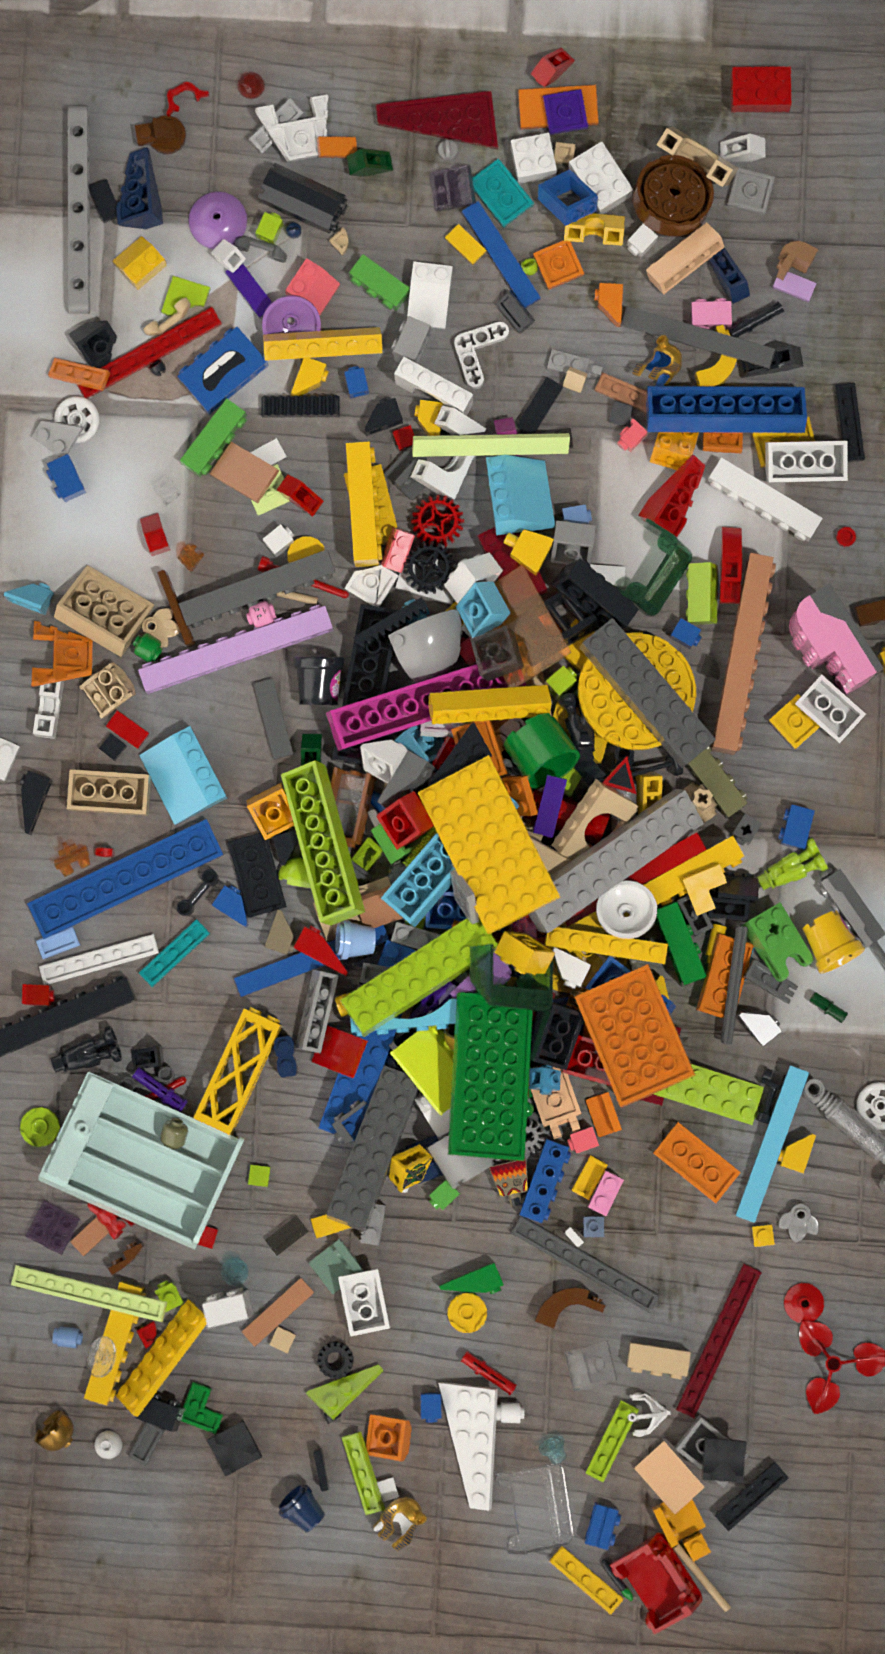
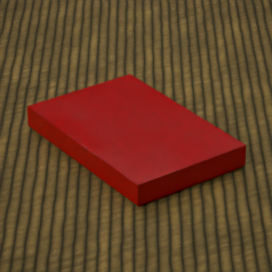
M327 1026L321 1053L315 1052L311 1062L354 1079L367 1040Z

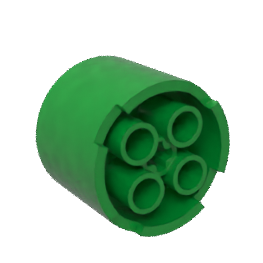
M549 713L539 714L526 720L527 725L521 727L517 732L512 731L504 743V749L522 776H527L531 788L545 787L548 774L561 778L573 769L580 757V753L557 719Z

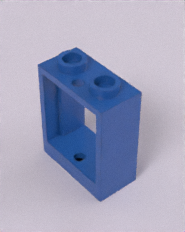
M570 169L538 185V200L565 226L597 211L598 195ZM572 190L582 200L567 207L557 196Z

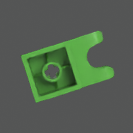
M781 902L741 925L748 928L747 936L777 981L782 982L789 976L786 966L787 957L794 958L803 967L813 963L814 959Z

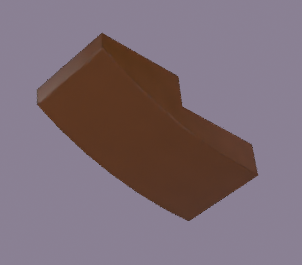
M885 600L854 608L859 627L876 625L880 621H885Z
M135 1241L127 1245V1250L123 1252L126 1260H123L121 1257L112 1261V1266L108 1268L110 1274L113 1275L128 1266L144 1248L143 1242L138 1244Z

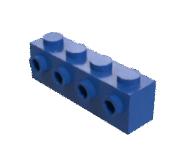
M546 1139L523 1202L520 1216L543 1223V1220H548L551 1209L548 1208L550 1200L554 1202L558 1192L555 1189L556 1183H561L565 1172L561 1169L564 1163L568 1164L571 1152L568 1151L569 1147Z

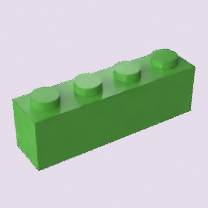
M226 398L180 459L181 464L199 478L203 474L206 475L212 468L210 464L213 460H218L224 451L222 448L226 443L230 444L234 439L235 431L245 425L247 421L246 412Z

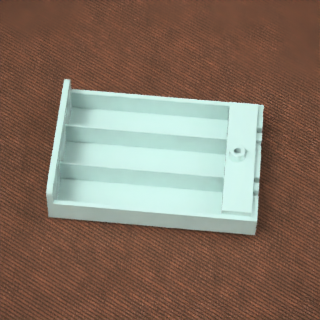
M88 1072L40 1172L38 1180L195 1250L245 1138L241 1136L236 1138L183 1113ZM173 1118L181 1119L188 1127L185 1145L176 1150L165 1147L160 1140L163 1124Z

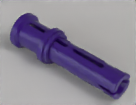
M140 1067L132 1075V1078L161 1098L164 1105L167 1104L174 1110L181 1112L187 1104V1099L184 1100L178 1096L174 1089H167L140 1069Z

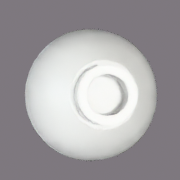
M104 1431L97 1436L94 1447L100 1457L112 1459L120 1454L123 1444L121 1437L116 1432Z

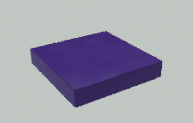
M582 89L543 96L550 135L588 129Z

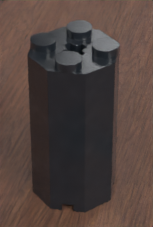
M274 163V168L271 167L262 183L261 188L264 189V193H259V202L328 234L331 231L336 233L340 224L338 222L340 215L344 216L348 208L346 195Z

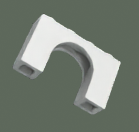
M403 357L394 373L395 384L411 393L414 392L415 388L422 390L441 401L446 407L455 408L466 416L473 406L472 393L406 357Z
M446 406L441 407L434 423L447 431L451 436L484 435L486 428L457 409ZM454 456L450 464L443 469L432 462L418 459L411 478L442 497L447 496V498L455 500L474 456Z

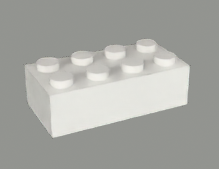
M847 441L765 443L766 482L848 481Z
M243 1287L232 1289L226 1295L223 1292L212 1294L202 1304L208 1328L247 1319L253 1314L248 1290L243 1291Z

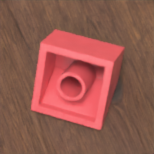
M306 258L285 291L286 296L296 295L309 300L316 307L319 315H321L340 286V283L322 267Z

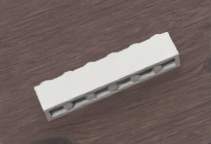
M723 458L719 460L708 479L712 488L718 491L722 489L727 492V496L732 500L737 501L738 499L742 501L747 509L751 511L757 510L761 513V517L768 521L772 519L778 523L777 526L784 531H792L795 533L794 536L801 541L807 540L809 542L823 519Z

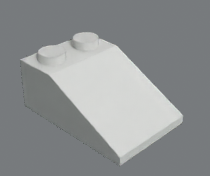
M413 262L407 319L410 316L430 324L431 328H446L453 273L452 266Z
M378 1269L339 1276L338 1279L350 1336L389 1329L390 1324Z

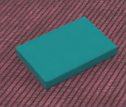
M499 158L472 178L471 185L474 192L503 228L534 205L532 199Z

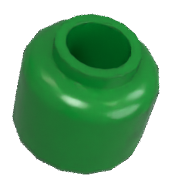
M146 633L142 637L138 635L133 643L135 646L134 654L146 662L156 661L163 650L161 647L162 642L150 633Z

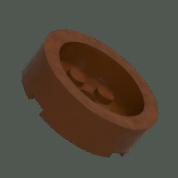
M679 155L660 156L659 159L650 161L642 169L637 179L632 196L635 212L644 225L656 233L665 236L687 235L702 225L712 206L714 199L712 181L706 177L704 169L689 158ZM670 189H677L680 194L674 197Z

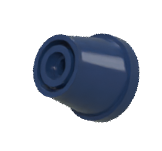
M308 1485L295 1487L284 1497L278 1507V1514L283 1519H288L305 1532L315 1528L325 1515V1512L313 1496L312 1489Z

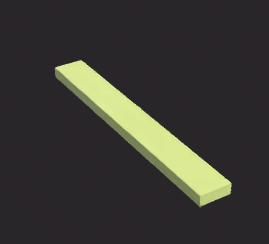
M569 433L413 436L412 455L413 457L568 454L570 435Z
M19 1265L15 1266L11 1282L13 1286L163 1322L167 1306L165 1301Z

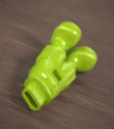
M813 837L807 840V847L803 852L798 855L796 852H792L784 856L782 860L770 866L767 871L764 870L763 874L757 876L763 891L770 887L774 889L792 881L801 880L807 877V872L813 870L825 871L828 869ZM814 858L811 862L805 865L801 863L808 859Z

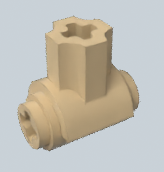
M692 782L683 789L686 790L704 823L717 814L715 812L717 803L712 798V793L709 789L706 790L703 784L698 786V784L695 785Z

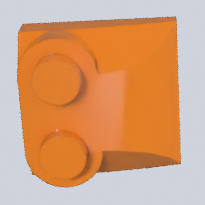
M370 1414L366 1442L368 1455L404 1461L410 1447L412 1431L410 1421L404 1418L399 1419Z

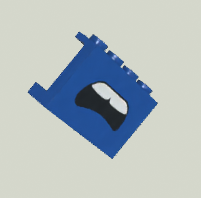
M237 326L234 329L230 328L224 333V338L219 342L218 340L214 341L206 353L197 355L194 358V363L190 366H184L179 371L177 377L202 405L206 413L210 415L223 404L226 398L230 399L269 365L268 361H265L263 355Z

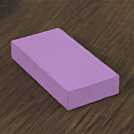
M788 272L784 280L776 278L773 289L809 303L816 283Z

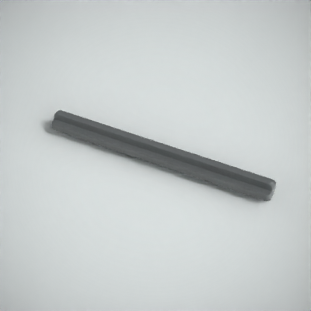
M743 926L736 927L721 1043L728 1045L733 1043L748 928Z

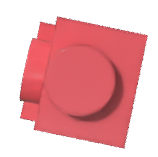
M634 418L630 422L631 427L626 426L619 434L621 437L617 444L624 451L632 452L647 436V430Z

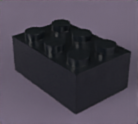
M541 999L532 1025L530 1060L567 1070L584 1021L581 1011Z

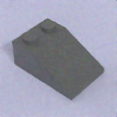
M408 750L377 802L387 808L398 799L413 791L418 796L417 792L429 787V782L438 769Z

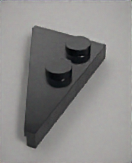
M474 722L471 723L431 779L429 786L488 755L490 758L492 757Z

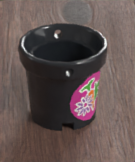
M293 657L294 668L297 669L299 705H338L341 669L344 668V657Z

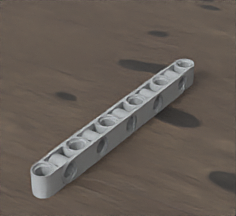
M68 106V286L70 314H90V136L88 106ZM76 131H83V134L80 137L74 136V133ZM78 168L84 169L80 175L74 174ZM78 206L84 207L81 213H75V208ZM82 244L84 248L81 251H75L76 245ZM77 283H84L82 289H75Z

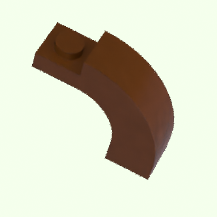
M581 1287L563 1288L551 1294L542 1303L535 1322L554 1329L560 1313L568 1306L583 1305L603 1313L606 1305L602 1303L603 1299L593 1295L591 1299L587 1298L590 1292L589 1289Z

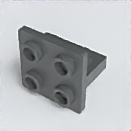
M408 447L384 473V476L413 501L425 486L411 478L418 459L427 461V457H413L412 448Z

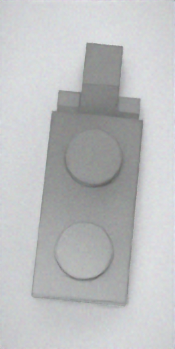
M552 349L547 370L567 374L569 367L588 373L587 378L590 379V375L601 377L603 367L593 365L594 361L588 358Z

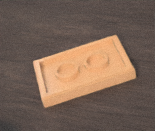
M664 1441L634 1468L674 1514L705 1488Z

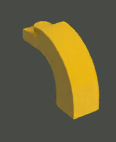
M724 325L716 326L715 332L730 336L729 330H725ZM720 355L719 361L713 367L696 372L697 386L721 387L731 376L737 359Z

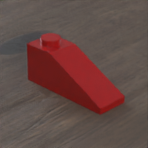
M310 926L309 929L304 927L293 948L347 977L349 973L323 936L320 935L321 931L313 926Z

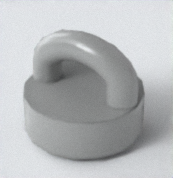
M446 139L440 143L438 153L443 160L450 161L457 156L458 148L455 142Z

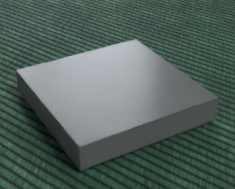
M739 168L734 177L727 206L765 215L775 177Z
M455 869L450 873L455 900L469 921L475 924L479 922L478 913L475 909V895L462 875H458Z

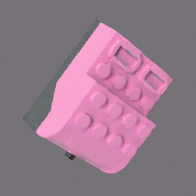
M831 583L797 602L799 606L789 621V631L793 638L791 640L797 651L800 649L804 655L802 660L807 667L810 666L813 670L826 662L828 664L826 665L827 671L831 676H835L834 681L844 695L850 694L873 680L883 669L881 663Z

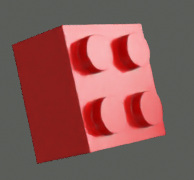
M415 791L398 799L376 815L397 850L413 842L434 827Z

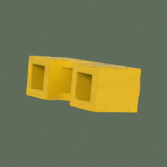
M589 214L565 226L564 241L584 242L585 236L598 235L603 239V244L622 246L625 216Z

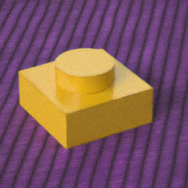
M772 1224L752 1226L754 1247L774 1245Z

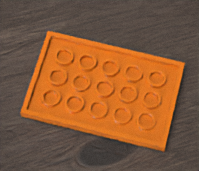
M648 964L575 996L621 1108L695 1076V1072Z

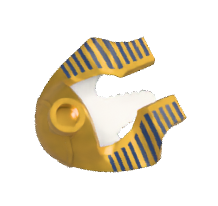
M409 1497L398 1498L386 1508L378 1522L374 1524L373 1529L374 1531L382 1529L378 1536L385 1541L394 1532L393 1522L397 1521L401 1526L402 1535L391 1546L400 1551L411 1543L417 1525L424 1524L427 1517L422 1513L421 1506L416 1500Z

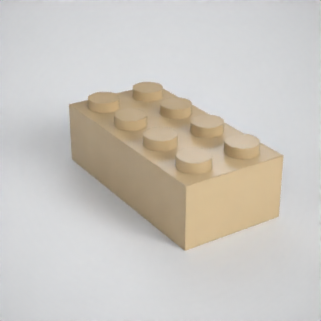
M70 770L67 809L69 811L148 816L151 776L145 774Z

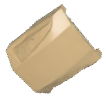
M114 662L108 664L79 686L96 707L101 719L136 695L134 685L123 669Z

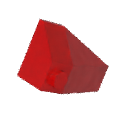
M691 455L648 499L638 516L650 527L675 541L688 519L685 516L688 507H692L693 501L691 498L694 490L699 487L705 465L695 455Z

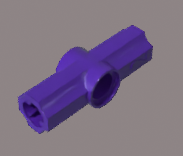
M453 979L422 999L421 1004L411 1013L408 1019L423 1017L442 1007L452 998L450 993L460 985L459 982Z

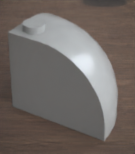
M458 609L429 616L388 635L401 666L415 683L448 674L453 664L456 663L461 650L460 640L462 635V624Z

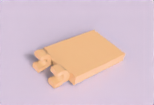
M541 1065L532 1068H541ZM553 1067V1069L561 1071L560 1091H553L551 1095H542L540 1091L531 1089L543 1127L550 1126L553 1138L557 1139L562 1137L559 1125L569 1122L573 1133L580 1131L576 1116L582 1114L568 1074L562 1073L563 1069Z

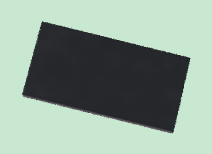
M260 832L227 842L248 917L252 918L287 908L268 839L265 840Z

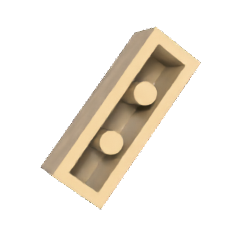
M630 1342L626 1366L631 1368V1372L642 1373L643 1370L651 1371V1375L662 1376L663 1373L671 1374L670 1378L682 1379V1376L687 1377L691 1352Z

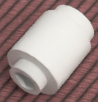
M501 1403V1405H497L496 1421H501V1423H520V1419H524V1407H520V1403Z

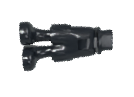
M572 693L564 694L559 697V704L568 714V717L565 719L566 727L572 743L580 753L578 761L594 760V731L583 716L578 697L576 699L575 694ZM576 701L580 716L576 714Z
M107 1026L104 1028V1035L97 1040H94L92 1037L79 1041L76 1045L59 1052L57 1056L52 1057L51 1062L55 1073L62 1070L67 1072L100 1065L101 1060L112 1059L114 1062L122 1061L121 1050L117 1044L104 1051L97 1052V1048L118 1043L113 1028Z

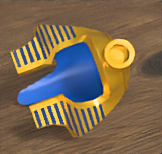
M661 335L656 341L658 346L654 348L653 356L643 363H636L632 373L640 376L644 369L651 371L648 377L657 380L655 386H667L682 367V354L676 346L668 342L669 339L666 335Z

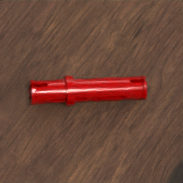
M468 1351L460 1360V1362L473 1369L476 1375L480 1374L508 1393V1395H511L515 1390L517 1384H514L488 1366L486 1361L479 1360Z

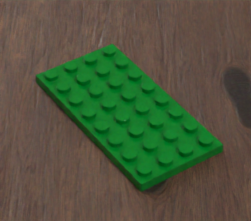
M464 992L457 993L448 1155L525 1161L533 1000Z

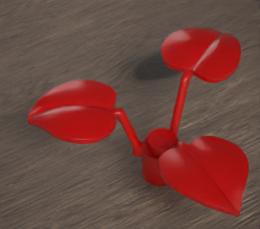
M809 1321L801 1323L799 1339L803 1350L813 1357L818 1356L823 1351L827 1358L825 1365L827 1370H829L827 1381L823 1378H815L809 1382L806 1388L807 1400L814 1414L826 1412L838 1402L840 1388L837 1384L830 1383L833 1372L839 1371L843 1364L856 1362L857 1371L867 1377L877 1375L884 1368L885 1350L880 1346L872 1343H862L854 1349L856 1359L842 1361L838 1356H830L825 1349L833 1341V1334L826 1325Z

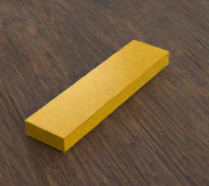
M563 1545L549 1560L552 1565L610 1615L624 1600L621 1595Z

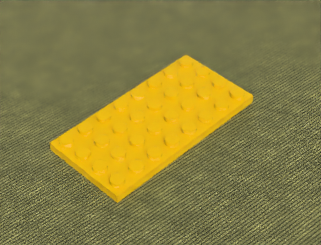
M489 755L417 792L458 875H462L473 891L476 901L475 909L488 934L561 898Z

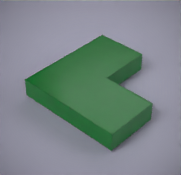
M193 1382L183 1407L185 1410L181 1421L217 1434L223 1414L205 1408L212 1388Z

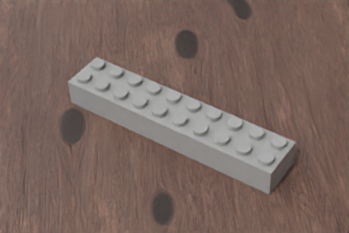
M674 789L552 874L550 877L561 898L529 914L538 931L549 933L669 849V847L703 825L704 822L686 790Z

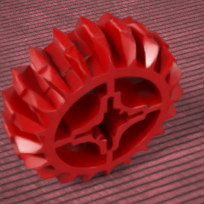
M436 495L435 501L432 500L431 496H428L429 503H426L424 499L421 500L423 507L416 505V509L419 512L412 513V516L417 518L411 520L412 524L417 525L412 530L413 532L420 531L416 534V538L424 536L421 542L429 540V547L430 541L436 542V546L438 543L443 542L444 547H447V540L449 539L453 544L455 540L452 536L459 538L460 534L457 531H463V527L458 525L464 523V519L459 518L463 516V512H456L460 506L457 504L452 507L454 500L451 499L447 503V496H444L442 501L439 500V495ZM436 507H443L450 511L451 514H441ZM431 509L432 517L421 524L423 515ZM435 514L439 520L442 519L441 530L439 525L433 524L435 522ZM454 519V525L452 529L447 534H445V524L449 523L450 520ZM424 529H435L439 536L430 535Z

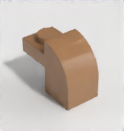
M793 241L786 244L778 258L780 262L776 267L779 269L776 277L784 280L791 267L806 274L818 249L802 241Z

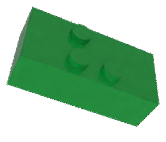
M676 902L658 909L655 921L664 944H668L667 951L681 987L707 977L698 956L701 953L697 942L693 943L691 938L693 935L690 924L686 925L678 903Z

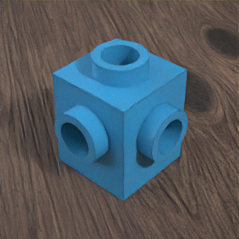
M541 1065V1068L530 1069L529 1089L538 1090L542 1095H551L553 1091H560L561 1071L555 1070L549 1065Z

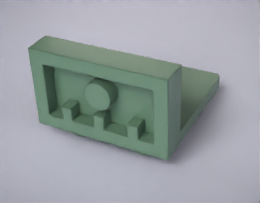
M338 1239L309 1262V1265L332 1294L341 1289L339 1276L364 1271L363 1267L341 1239Z

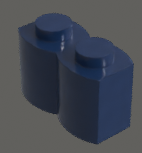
M291 1036L275 1038L274 1050L278 1057V1074L281 1078L297 1076L298 1064L294 1057V1040Z

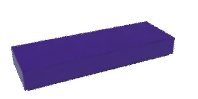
M243 263L234 273L226 270L225 274L259 319H261L272 301Z
M547 775L533 833L553 838L567 779Z

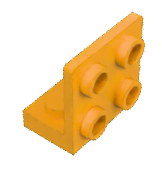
M658 432L650 463L678 470L693 455L699 432Z
M693 1499L676 1514L664 1502L652 1507L671 1548L678 1545L679 1540L706 1526Z

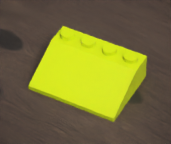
M436 1026L428 1027V1031H417L390 1054L441 1116L451 1106L454 1051L446 1044L444 1030H437Z

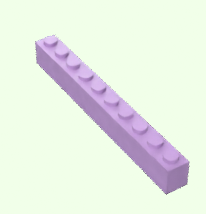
M316 605L309 608L310 611L295 612L291 614V618L285 620L283 617L275 619L273 624L259 628L254 627L253 631L246 632V630L235 633V637L229 639L228 637L219 638L215 644L209 645V643L199 645L197 650L190 651L188 649L179 653L180 656L174 658L167 656L160 659L161 662L153 664V662L146 663L138 670L145 692L150 694L332 632L333 627L326 607Z

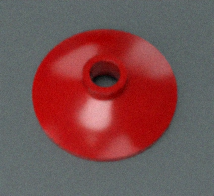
M799 1283L787 1291L784 1298V1308L787 1315L798 1323L803 1321L813 1322L823 1312L824 1298L820 1290L808 1283ZM803 1300L808 1301L807 1307H802L801 1302Z

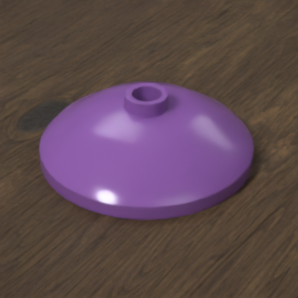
M212 192L199 198L191 208L189 227L197 242L206 248L214 250L223 239L234 245L237 239L243 237L247 227V215L242 203L236 197L224 192ZM219 214L220 218L215 220L213 218L214 215Z
M296 295L282 296L274 300L267 307L262 318L264 334L320 331L321 329L320 315L316 307L309 300ZM292 317L294 321L290 323L287 321L288 318Z

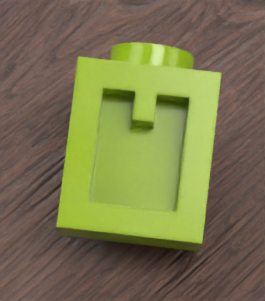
M167 1280L157 1285L158 1289L154 1292L159 1300L167 1302L165 1312L184 1304L175 1282L169 1284Z

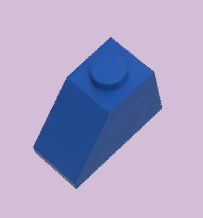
M224 885L212 906L247 928L249 924L243 897L239 895L241 891L232 885L229 888Z

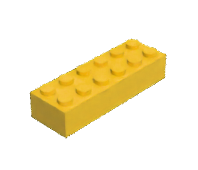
M370 442L346 443L355 567L379 566V560H383L381 545H378V541L381 540L380 525H376V521H380L378 506H375V502H378L377 486L373 484V482H377L376 467H372V463H376L374 447H370Z

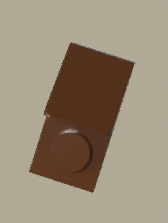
M152 118V123L135 125L138 146L177 140L173 120Z

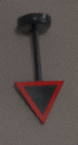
M666 752L665 763L631 772L628 758L625 756L602 783L609 787L636 794L632 777L666 767L672 775L679 776L683 774V769Z

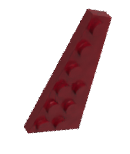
M492 91L376 104L378 126L498 150Z

